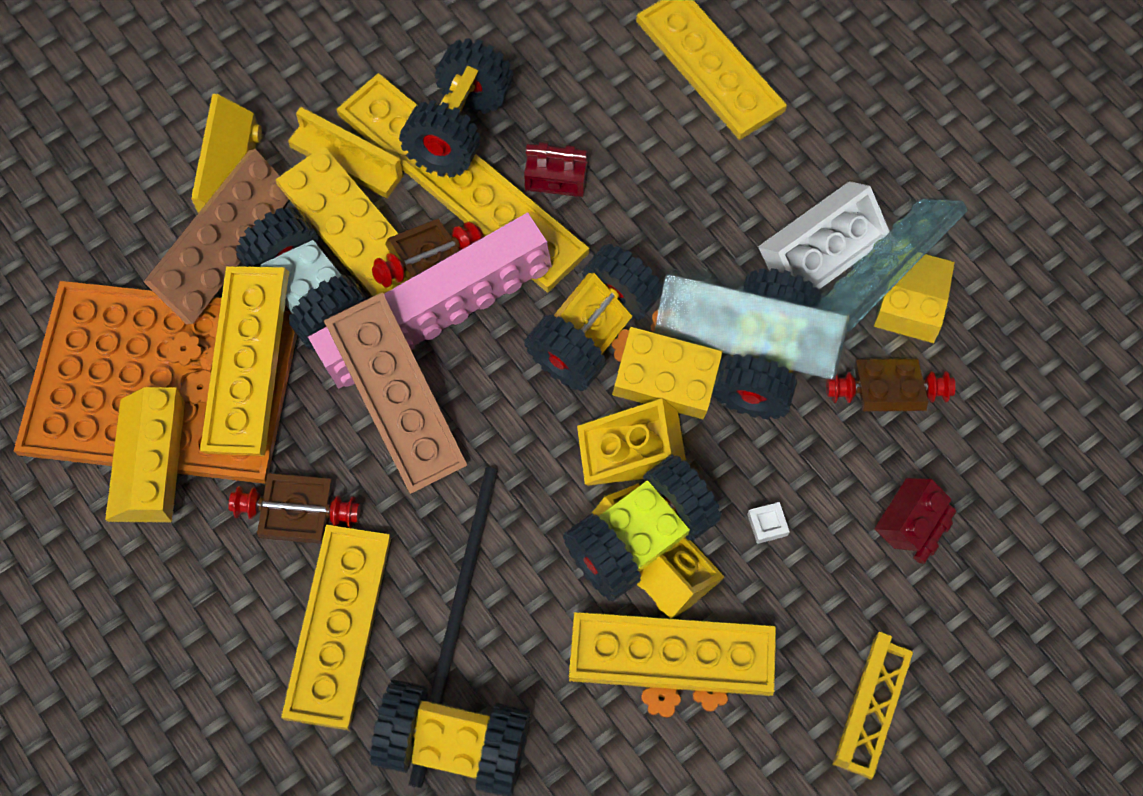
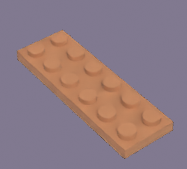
M256 149L249 150L144 280V283L186 324H193L222 287L226 266L237 267L241 262L236 255L238 253L236 246L240 245L238 242L240 237L247 235L244 231L248 227L253 228L255 226L254 221L258 218L263 220L266 213L271 211L274 214L276 209L283 208L289 200L276 184V179L280 177L279 174Z
M383 292L323 320L409 493L411 494L467 466Z

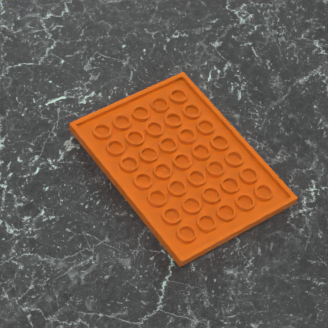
M59 281L14 452L18 456L112 466L120 400L144 387H176L185 401L177 474L266 484L297 334L289 324L291 311L285 305L265 456L205 454L200 451L207 403L200 401L198 404H192L189 397H185L181 392L182 385L188 382V375L191 373L198 375L204 369L200 364V358L191 360L187 366L181 365L180 362H169L167 359V352L169 351L167 342L175 340V336L179 332H187L190 337H198L200 341L198 346L201 348L202 353L210 347H215V339L209 335V331L214 327V318L219 316L222 298L213 297L193 324H186L153 291Z

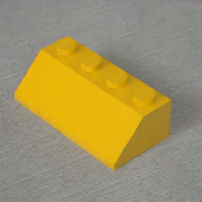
M212 94L191 197L198 213L249 150L255 149L256 142H260L262 138V127L257 124L254 113L219 94Z
M144 387L120 400L105 518L107 522H172L185 401L176 387Z
M635 484L605 496L591 514L600 516L640 485ZM684 537L639 571L641 573V581L637 585L645 590L656 602L660 611L672 619L693 606L721 582L724 575L692 541Z

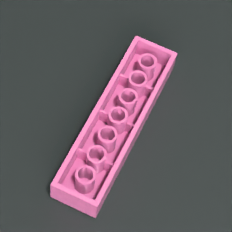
M526 213L386 292L384 296L411 351L415 345L425 339L431 340L437 337L444 328L451 324L457 325L462 323L472 312L488 308L500 296L516 292L528 280L532 278L537 279L545 275L548 269L552 267L547 241L529 213ZM327 327L309 336L311 344L338 389L355 384Z

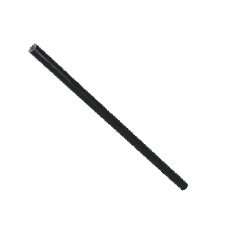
M485 468L428 701L430 703L442 705L498 472L495 468ZM413 764L409 786L422 788L426 772L425 766Z

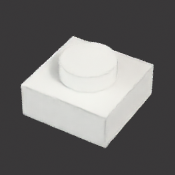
M780 502L748 511V517L757 544L789 535V529Z

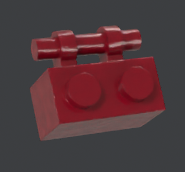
M539 142V145L527 144V161L524 173L525 191L584 197L588 170L587 150H580L570 145H566V148L549 146V143Z
M906 478L874 530L894 549L917 551L913 557L914 560L920 564H925L928 557L933 556L939 547L937 543L943 533L948 532L953 524L952 518L956 510L949 505L952 499L932 479Z

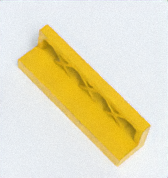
M300 107L296 112L299 127L288 140L290 148L308 157L322 146H325L354 182L388 199L403 178L400 158Z
M878 632L872 642L833 761V765L869 779L874 777L913 655V651L890 643L892 636L882 632ZM887 652L903 658L900 669L890 674L887 673L883 665ZM897 676L896 682H895V685H894L893 682H892V680H891L890 678H893V677ZM885 681L891 692V697L889 701L878 705L873 693L876 685ZM887 707L885 716H883L881 709ZM875 712L881 723V728L878 733L868 737L863 724L866 716ZM877 738L875 747L873 748L870 741ZM863 744L866 745L871 755L868 768L851 762L856 747Z

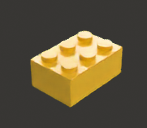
M630 327L612 395L643 404L663 398L678 413L704 419L708 411L723 351Z

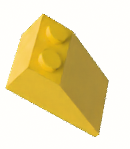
M896 246L874 327L934 343L942 327L955 262Z
M663 398L577 426L584 481L588 486L643 479L645 473L672 454L679 456L682 461H686L678 411Z

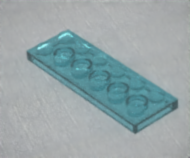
M928 199L917 201L912 206V210L903 219L897 221L893 225V229L884 238L878 240L874 244L873 249L864 258L858 260L854 264V268L844 278L838 280L834 284V288L820 300L813 326L850 331L968 211L964 202Z
M666 274L654 333L720 350L731 355L740 354L742 357H745V354H752L753 358L765 357V361L771 362L773 360L778 362L779 367L785 366L791 370L833 380L836 379L850 316Z

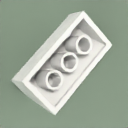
M849 181L758 247L769 271H771V268L778 269L781 273H784V270L790 271L792 276L800 275L804 277L803 281L809 280L813 283V287L821 289L892 236L871 186Z

